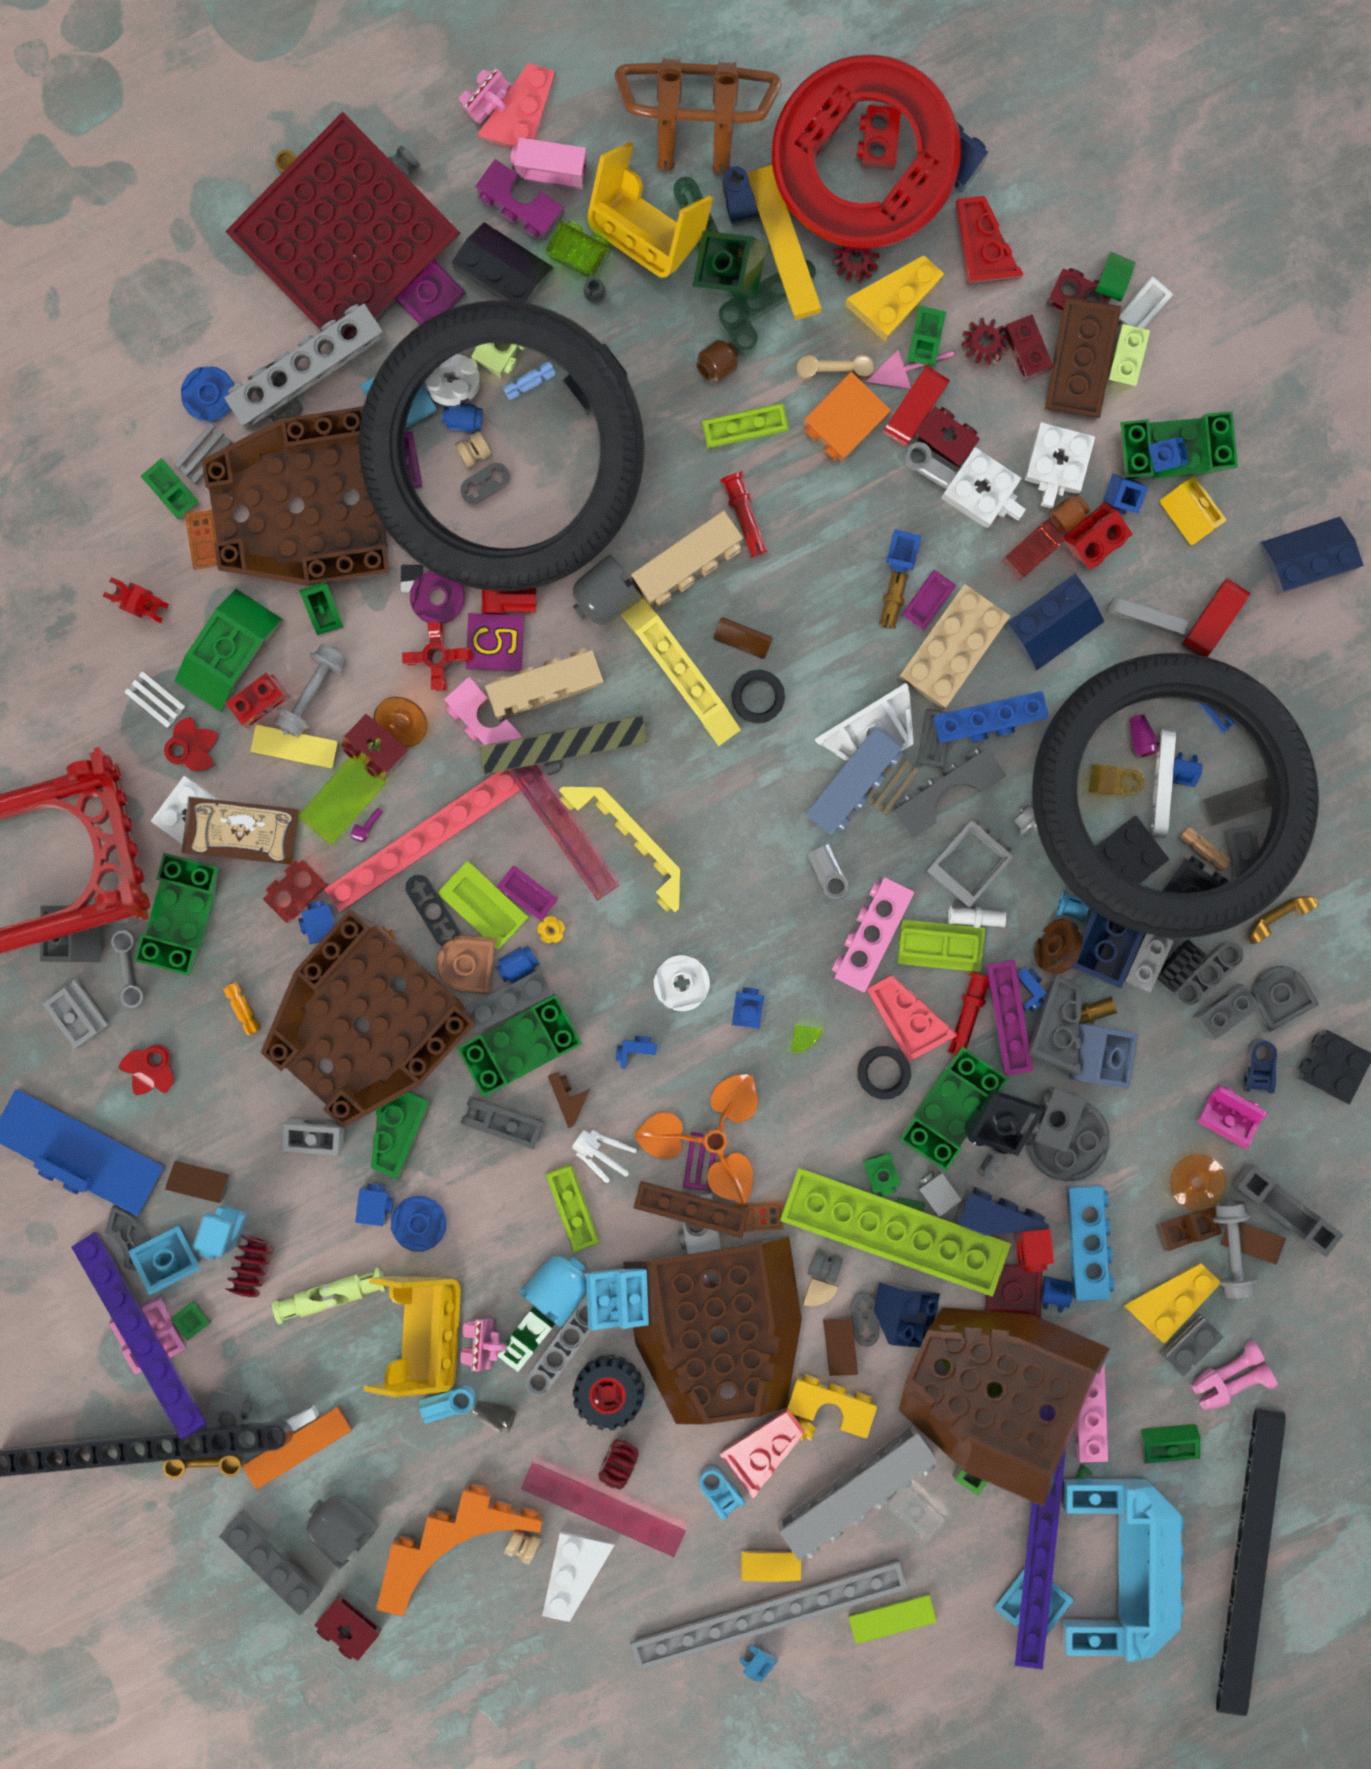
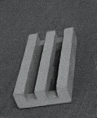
M210 423L174 465L197 484L204 476L203 468L201 467L195 475L191 473L192 470L220 439L223 443L214 453L231 445L233 442ZM212 433H214L215 435L211 438V440L204 446V448L185 468L184 465L186 464V462L193 456V454L200 448V446L207 440V438Z

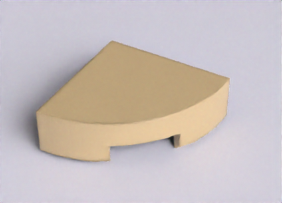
M811 1277L803 1305L819 1306L828 1302L836 1294L838 1286Z

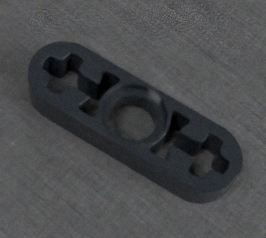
M423 875L410 877L406 883V892L436 942L443 946L448 941L441 940L440 937L443 935V931L440 926L436 930L432 926V924L440 923L445 917L449 920V922L443 923L446 929H453L455 931L452 938L460 936L461 932L430 880ZM415 880L419 883L425 882L426 886L423 888L426 896H429L431 892L434 896L433 899L426 900L421 906L418 900H423L418 892L413 893L411 890L415 887L413 883ZM431 903H436L441 908V915L434 920L429 919L425 913L426 907Z

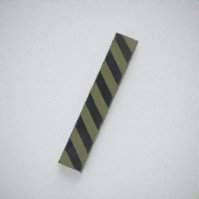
M640 714L480 745L478 750L482 773L485 775L647 743L643 715Z

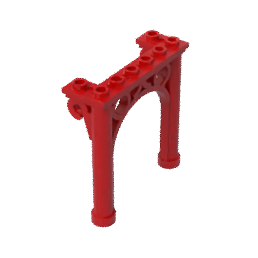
M100 747L94 748V752L90 753L91 760H80L69 764L66 767L67 774L0 794V820L43 808L61 809L71 813L83 823L91 838L94 851L92 875L81 896L63 910L0 928V954L132 916L136 918L141 917L143 920L149 919L147 909H150L151 905L146 892L143 893L141 883L145 882L141 867H137L135 858L139 856L136 842L132 841L130 831H133V824L130 816L125 813L124 806L128 802L123 789H120L118 780L122 779L121 771L118 764H114L109 754L106 755ZM80 795L76 806L62 800ZM93 797L101 798L102 811L98 816L89 817L84 814L85 806L89 799ZM110 817L113 834L103 833L99 826L94 827V825H101ZM115 848H117L121 868L113 863L104 864V862H109L110 853ZM108 872H117L119 879L117 889L103 891L99 886L103 876ZM97 892L98 895H96L94 898L95 904L88 905V903L92 900L95 893Z

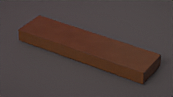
M642 1180L640 1181L633 1207L637 1210L740 1238L743 1237L750 1211Z

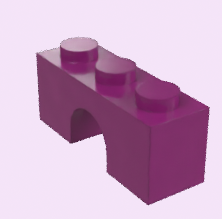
M494 159L476 184V190L479 194L478 198L489 207H492L494 204L502 210L501 215L510 222L514 223L517 220L524 225L523 230L531 237L537 239L539 236L546 240L564 215L563 206L542 191L529 203H519L514 200L512 192L519 183L518 175Z

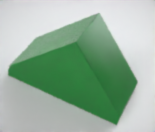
M326 581L299 590L317 635L343 627L332 588Z

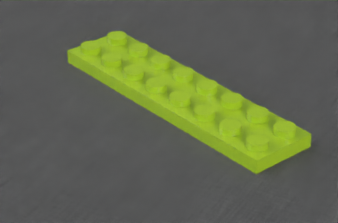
M798 1167L780 1221L992 1297L1011 1243L991 1235H982L949 1220Z

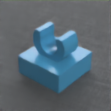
M750 1646L749 1649L754 1653V1658L751 1662L746 1658H740L741 1664L746 1667L743 1673L750 1680L762 1682L778 1660L771 1653Z

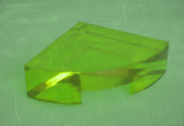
M795 1024L790 1052H802L814 1046L820 1039L823 1029Z

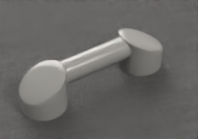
M120 930L114 933L111 938V946L114 951L118 952L124 987L120 993V1001L127 1008H135L142 1002L143 994L134 984L129 950L133 947L134 939L128 931Z

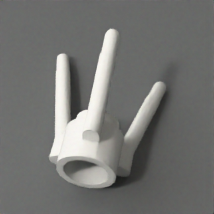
M586 1130L581 1132L572 1149L577 1151L576 1156L584 1160L605 1183H609L610 1179L589 1157L593 1158L595 1155L622 1175H629L627 1170L598 1150L601 1144L597 1140L632 1153H637V1148L603 1136L595 1130H592L591 1133Z

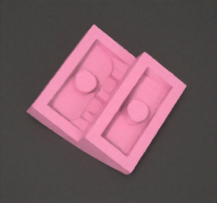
M161 1296L141 1304L140 1307L169 1357L185 1351L182 1338L177 1327L170 1319L172 1317ZM111 1319L109 1325L120 1342L122 1353L134 1374L142 1372L114 1321Z

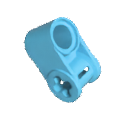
M707 1465L700 1470L698 1479L701 1491L708 1498L713 1509L723 1521L728 1519L727 1515L736 1508L746 1505L740 1492L730 1483L719 1467ZM714 1474L719 1478V1481L714 1486H708L704 1483V1478Z

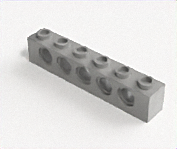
M353 305L344 312L345 316L337 322L332 320L326 323L321 328V333L315 337L310 335L298 343L299 347L291 353L286 351L276 357L274 360L275 364L267 369L262 367L256 370L251 375L252 379L245 384L241 382L228 390L229 395L224 397L242 426L248 430L385 338V333L366 305ZM348 327H356L357 335L351 340L344 339V331ZM327 342L333 343V352L326 356L321 355L322 345ZM303 358H309L310 367L305 371H299L297 368L298 362ZM279 374H286L287 382L285 385L276 387L274 384L275 377ZM257 389H262L264 392L263 399L257 403L252 402V393Z

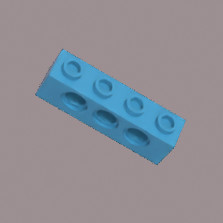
M1100 1184L1066 1186L1073 1298L1076 1301L1110 1299V1292L1114 1291L1113 1275H1109L1108 1264L1113 1261L1111 1246L1107 1247L1106 1239L1107 1235H1111L1109 1218L1105 1219L1104 1208L1109 1207L1108 1191H1103V1186ZM1087 1207H1094L1096 1211L1095 1218L1091 1221H1084L1082 1218V1212ZM1089 1235H1096L1098 1240L1096 1247L1093 1249H1086L1084 1246V1240ZM1091 1263L1099 1265V1273L1095 1277H1087L1086 1268Z

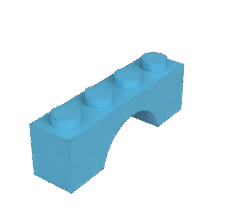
M221 1205L217 1208L215 1214H205L193 1248L200 1250L199 1255L205 1258L216 1260L217 1256L222 1257L238 1246L248 1213Z

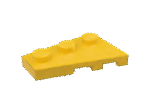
M1199 1262L1171 1277L1170 1280L1145 1291L1144 1294L1122 1305L1165 1344L1220 1285V1280Z

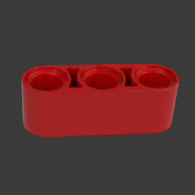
M926 365L886 425L883 433L904 447H907L950 380Z
M1227 577L1183 640L1182 645L1197 655L1208 657L1251 593Z

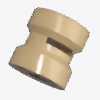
M479 431L471 434L470 439L466 441L460 440L454 444L467 468L474 466L478 459H486L492 455ZM471 442L473 443V445H474V447H475V449H476V451L478 452L479 455H476L474 449L472 448V446H471V444H470Z
M514 1530L504 1553L511 1557L514 1555L520 1557L521 1562L529 1565L541 1539L534 1535L529 1537L524 1534L523 1530ZM523 1538H524L525 1541H524V1543H523V1545H522L520 1551L517 1552V1551H518V1548H519V1546H520V1544H521V1542H522V1540H523Z

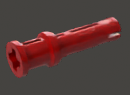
M741 471L720 479V483L724 484L729 497L727 503L731 509H735L751 554L750 556L753 558L759 555L755 544L758 546L760 555L768 552L749 503L752 501V495L746 490L742 478L744 473Z
M969 971L970 981L966 993H962L961 998L964 1004L955 1029L958 1035L952 1039L948 1049L949 1053L956 1054L961 1047L967 1049L980 1007L986 1004L984 998L989 985L988 976Z

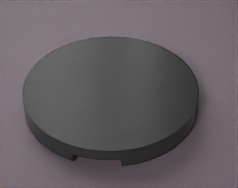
M1086 1102L1066 1153L1033 1140V1133L1030 1134L1025 1145L1031 1161L1042 1173L1056 1180L1077 1181L1090 1176L1102 1165L1107 1156L1110 1133L1102 1114L1093 1105ZM1061 1111L1051 1113L1049 1117L1051 1125L1058 1126L1062 1123L1063 1114Z

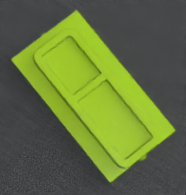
M466 861L437 892L442 899L483 937L495 938V948L497 950L514 936L515 932L529 918L469 861Z
M901 920L897 964L981 972L985 928Z

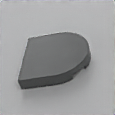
M1273 966L1267 968L1257 976L1252 986V995L1261 1006L1257 1009V1012L1269 1032L1319 1005L1305 978L1298 971L1290 967Z

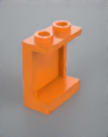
M850 372L804 419L803 424L806 427L804 431L813 441L819 439L826 446L824 451L834 461L839 459L841 462H844L847 456L890 415L891 410Z

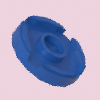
M218 367L196 368L186 376L182 383V404L188 413L199 421L209 423L220 421L232 411L224 397L229 395L228 390L235 383L225 371Z
M412 1196L403 1200L395 1208L391 1217L393 1236L403 1248L413 1252H424L435 1247L442 1240L447 1229V1217L443 1208L436 1200L427 1196Z

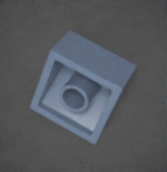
M1079 1023L1081 1049H1078V1064H1080V1074L1069 1073V1079L1129 1089L1138 1034Z

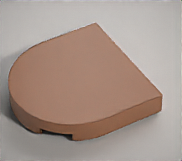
M460 935L449 939L441 947L437 956V972L441 979L451 989L456 991L490 994L495 938Z

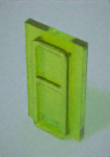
M348 757L298 817L313 829L314 833L320 835L332 846L387 782L380 780L378 777L373 778L366 772L362 763L357 759L352 760Z

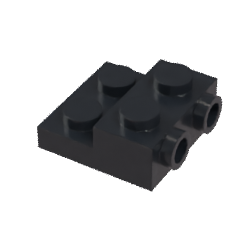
M1136 815L1095 845L1101 855L1115 869L1139 884L1170 860Z
M1183 856L1161 891L1182 894L1198 893L1223 886L1229 880L1216 871L1211 875L1203 870L1205 864L1194 856H1191L1189 860Z
M1322 1029L1321 1033L1317 1032L1311 1041L1310 1047L1313 1049L1309 1057H1304L1298 1067V1072L1300 1073L1298 1079L1350 1105L1371 1064V1052L1329 1030Z
M992 1089L983 1106H976L964 1129L969 1141L977 1146L985 1145L994 1148L1002 1154L1010 1153L1019 1156L1044 1111L1039 1104Z

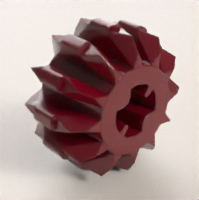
M841 246L842 249H834L833 254L838 258L832 261V265L840 267L836 272L838 277L845 273L847 274L845 279L847 283L851 281L853 276L856 279V283L861 284L862 275L870 280L872 278L870 270H878L879 266L874 261L879 260L880 255L879 253H871L875 248L860 249ZM852 255L855 258L861 257L860 264L858 262H850Z
M980 318L979 326L971 322L969 324L971 331H964L962 334L967 341L962 342L961 348L970 349L965 355L967 359L973 355L976 356L975 365L980 363L981 358L984 359L986 366H990L991 357L994 361L999 362L1001 360L1000 353H1006L1008 350L1003 343L1008 342L1009 336L1000 335L1005 330L1003 325L997 329L994 328L996 324L995 319H992L989 325H986L985 318ZM982 337H987L986 341L991 340L988 347H983L984 343L979 344Z
M614 1440L606 1452L598 1473L599 1481L611 1488L619 1490L624 1488L637 1462L638 1449L627 1441Z

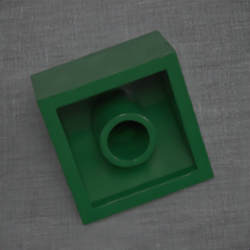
M703 231L692 287L730 297L756 300L768 244L753 236Z

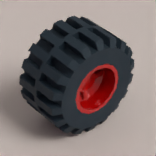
M608 1355L606 1358L600 1356L596 1360L588 1362L580 1371L574 1383L572 1397H574L573 1404L575 1409L578 1408L579 1410L578 1415L581 1419L585 1418L587 1420L586 1424L590 1426L594 1424L598 1426L597 1429L599 1430L609 1428V1431L619 1426L623 1428L629 1421H633L642 1406L645 1389L644 1383L641 1380L642 1376L640 1372L635 1370L636 1366L634 1364H628L625 1362L626 1359L622 1357L620 1359L614 1358V1355Z

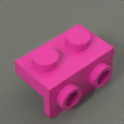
M1217 1086L1208 1095L1196 1122L1246 1149L1250 1146L1257 1127L1265 1119L1267 1112L1262 1110L1258 1104L1239 1097L1230 1088Z

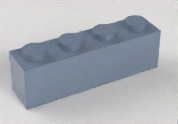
M877 724L807 811L806 815L831 835L836 829L842 832L851 821L848 814L852 809L855 808L859 811L868 800L865 793L872 786L874 789H877L886 776L882 772L888 765L894 767L904 754L900 750L904 745Z

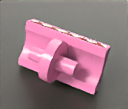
M495 67L492 71L483 69L476 80L479 87L474 92L465 90L459 97L464 109L479 125L495 108L501 112L505 110L506 105L501 100L512 87Z
M494 1318L477 1319L464 1322L463 1335L464 1337L473 1338V1348H463L460 1362L471 1366V1371L479 1372L491 1369L492 1361L498 1360V1351H505L507 1349L506 1343L499 1342L500 1332H494Z

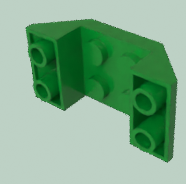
M1233 411L1204 414L1201 418L1151 423H1149V419L1120 422L1126 479L1156 480L1198 476L1238 468ZM1175 437H1183L1190 465L1156 472L1153 467L1149 445Z
M235 589L216 608L186 653L175 682L222 712L226 706L225 702L231 699L237 690L234 686L263 642H269L283 619L238 589Z
M163 852L156 878L160 882L146 933L141 934L134 959L135 962L187 976L190 975L201 950L214 903L219 867Z
M555 994L457 1047V1050L481 1095L485 1097L582 1045V1042Z
M961 1047L943 1069L917 1107L899 1140L946 1172L962 1149L960 1146L967 1137L964 1128L976 1106H983L992 1089L1000 1092L1009 1078L964 1047Z

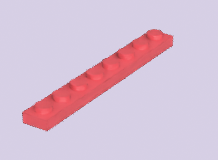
M514 769L496 772L324 890L339 912H342L525 788L524 784Z

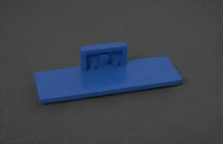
M19 1089L13 1092L0 1117V1144L35 1162L33 1167L39 1170L38 1174L50 1181H53L55 1178L63 1182V1188L75 1194H78L79 1191L82 1193L90 1191L135 1216L139 1215L164 1169L163 1165Z

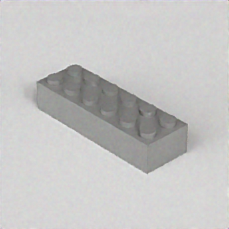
M913 1424L777 1521L779 1533L798 1560L803 1557L809 1559L819 1552L821 1544L827 1540L831 1543L843 1534L842 1529L849 1524L855 1526L866 1518L865 1513L874 1507L877 1510L883 1507L889 1501L888 1497L896 1491L902 1493L912 1485L911 1480L919 1474L924 1477L935 1469L934 1464L938 1460L933 1450Z

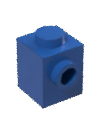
M1112 473L1103 500L1111 504V507L1121 514H1126L1127 511L1139 514L1148 487L1136 480L1126 479L1123 476Z
M323 901L308 904V910L301 912L303 918L299 919V925L302 934H307L309 944L320 943L336 925L332 905H324Z
M367 1183V1187L360 1188L355 1223L384 1226L387 1214L391 1215L393 1210L394 1198L389 1197L390 1190H383L384 1185Z

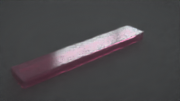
M531 765L507 770L596 900H600L620 886L565 805L559 800L560 798L538 766Z
M533 1461L520 1488L672 1557H675L686 1532L683 1528Z

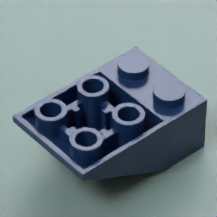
M974 1187L973 1191L965 1189L962 1201L953 1219L958 1225L982 1235L1047 1230L1050 1227L1044 1221L1045 1216L1029 1208L1022 1212L1018 1210L1019 1206L1016 1203L1000 1197L999 1202L992 1199L993 1195L977 1187Z

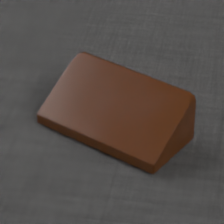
M724 617L720 618L714 634L715 641L761 659L766 657L773 639L772 636Z
M174 1161L165 1190L220 1203L223 1201L229 1174Z
M851 1316L823 1319L829 1376L858 1375Z

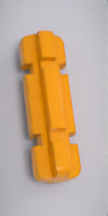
M234 982L224 987L223 991L227 999L230 998L231 1002L229 1003L239 1022L244 1024L242 1028L245 1033L252 1035L258 1032L260 1025L256 1019H253L252 1016L254 1014L245 997L241 996L240 993L242 991L239 985Z

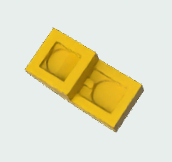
M769 1550L741 1551V1580L800 1581L801 1559L798 1560L792 1550L775 1552Z

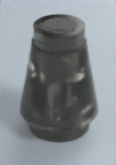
M478 1400L472 1416L499 1432L503 1430L509 1432L514 1423L516 1411L511 1409L509 1405Z

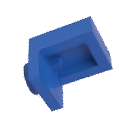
M894 529L886 563L891 564L890 569L907 573L908 568L914 569L922 538L921 535Z
M1021 967L1017 971L1018 980L1031 995L1022 1003L1023 1011H1026L1028 1008L1034 1011L1044 1002L1042 997L1046 992L1039 984L1042 981L1039 975L1032 968L1027 970L1025 967Z
M635 1036V1041L623 1040V1046L617 1045L615 1062H621L620 1068L626 1069L628 1052L656 1055L657 1043H652V1037Z

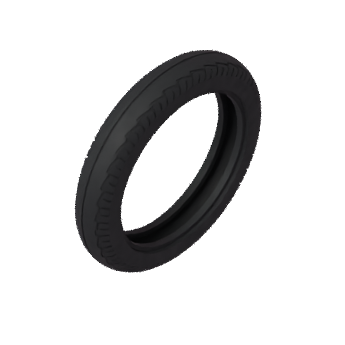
M492 300L469 303L444 311L419 325L392 350L378 370L364 403L359 431V456L364 484L376 514L392 538L413 559L439 576L461 585L490 591H519L544 586L569 576L593 560L616 536L627 519L639 490L644 464V432L638 403L627 377L610 352L591 333L571 319L550 309L518 301ZM503 343L517 345L541 353L556 362L573 377L584 392L594 412L598 426L600 460L596 481L589 498L578 515L563 530L545 541L530 546L518 548L488 547L466 540L451 532L424 506L414 489L406 465L404 450L405 427L412 402L419 389L432 372L446 360L457 353L482 344Z
M1158 653L1125 660L1099 672L1082 684L1063 703L1051 720L1037 753L1033 772L1032 800L1036 827L1043 848L1060 878L1081 901L1098 914L1125 928L1160 937L1189 938L1215 934L1246 922L1266 909L1285 891L1300 870L1314 837L1319 809V788L1313 756L1301 728L1285 705L1266 686L1244 671L1213 658L1187 653ZM1156 698H1180L1207 705L1235 722L1249 736L1258 749L1266 766L1271 784L1272 812L1270 824L1264 842L1253 861L1231 882L1212 890L1198 893L1182 894L1158 891L1143 886L1120 873L1101 855L1093 844L1083 823L1078 803L1077 787L1080 763L1089 740L1101 723L1129 705Z

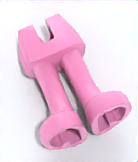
M1254 1339L1246 1343L1245 1350L1240 1357L1217 1370L1210 1367L1190 1384L1195 1394L1205 1392L1212 1387L1216 1388V1390L1199 1400L1203 1410L1215 1409L1230 1404L1232 1396L1255 1384H1263L1268 1389H1274L1279 1386L1270 1368L1264 1362L1265 1359ZM1258 1365L1249 1373L1224 1384L1225 1380L1249 1366Z

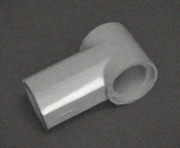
M922 442L912 444L903 457L904 464L909 470L917 471L944 489L948 488L960 469L931 451ZM918 450L923 453L924 462L915 463L911 459V452Z
M827 844L808 853L807 856L825 896L835 901L845 897L849 884L840 869L830 845ZM832 880H839L843 884V892L837 895L830 893L828 883Z

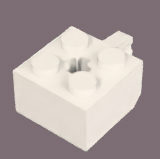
M1042 422L1039 424L1024 481L1039 484L1038 490L1044 491L1041 506L1052 508L1056 494L1063 496L1064 491L1073 494L1080 493L1095 436ZM1057 454H1060L1065 461L1058 465L1056 464L1057 459L1053 458V456L1055 457Z
M976 447L941 497V499L986 528L991 525L997 515L1004 518L1008 514L1019 521L1026 511L1024 507L1015 502L1018 496L1013 493V490L1022 478ZM975 484H985V490H988V492L978 493L976 491L978 486H975Z
M183 776L151 819L152 823L181 844L183 843L188 796L219 800L186 776Z

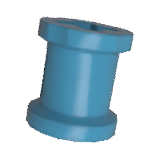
M1063 891L1057 904L1056 915H1067L1077 918L1079 922L1084 923L1089 906L1078 898L1068 896V893Z

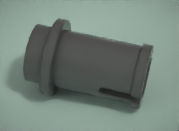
M590 277L585 282L584 296L590 302H600L606 294L605 286L599 278L596 280V277ZM592 288H598L597 291H593V294L591 293Z

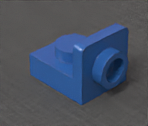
M1175 437L1149 445L1153 467L1156 472L1190 465L1183 437Z
M743 987L742 992H736L732 1025L760 1028L764 995H759V989Z

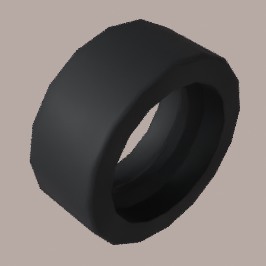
M761 669L751 670L743 674L735 683L732 692L733 707L737 714L744 720L755 724L766 723L774 719L782 710L785 700L784 687L779 678L771 672ZM752 681H765L774 690V703L769 710L763 713L751 712L742 702L743 689Z
M888 1046L875 1047L867 1051L860 1059L857 1068L858 1080L861 1087L870 1096L881 1100L893 1099L901 1095L908 1087L911 1079V1066L907 1058L899 1050ZM881 1056L893 1058L900 1067L901 1076L899 1081L889 1089L876 1088L868 1078L870 1063Z

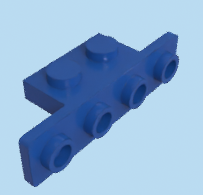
M1039 691L935 715L933 719L940 743L961 738H971L973 743L988 739L987 734L997 731L999 736L1015 733V727L1047 719L1049 715L1044 693Z

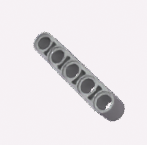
M587 1294L529 1371L525 1386L530 1394L541 1396L551 1388L592 1331L588 1328V1320L584 1319L580 1314L581 1308L587 1306ZM567 1329H575L579 1333V1339L576 1342H568L564 1338V1332ZM551 1352L560 1353L563 1357L562 1363L552 1365L547 1359L548 1354ZM534 1375H542L546 1379V1385L542 1388L534 1387L531 1383V1378Z

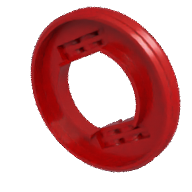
M856 55L842 58L825 65L807 77L785 103L775 126L772 141L774 178L782 199L793 215L817 236L840 246L860 249L892 245L924 228L939 213L948 200L958 176L961 159V139L958 124L952 108L942 91L927 75L914 66L882 55ZM862 101L882 102L896 108L909 120L916 138V151L919 155L882 203L879 201L855 203L836 196L823 183L816 164V158L823 150L825 144L828 145L830 138L837 132L842 122L848 119L847 116L853 111L857 103Z

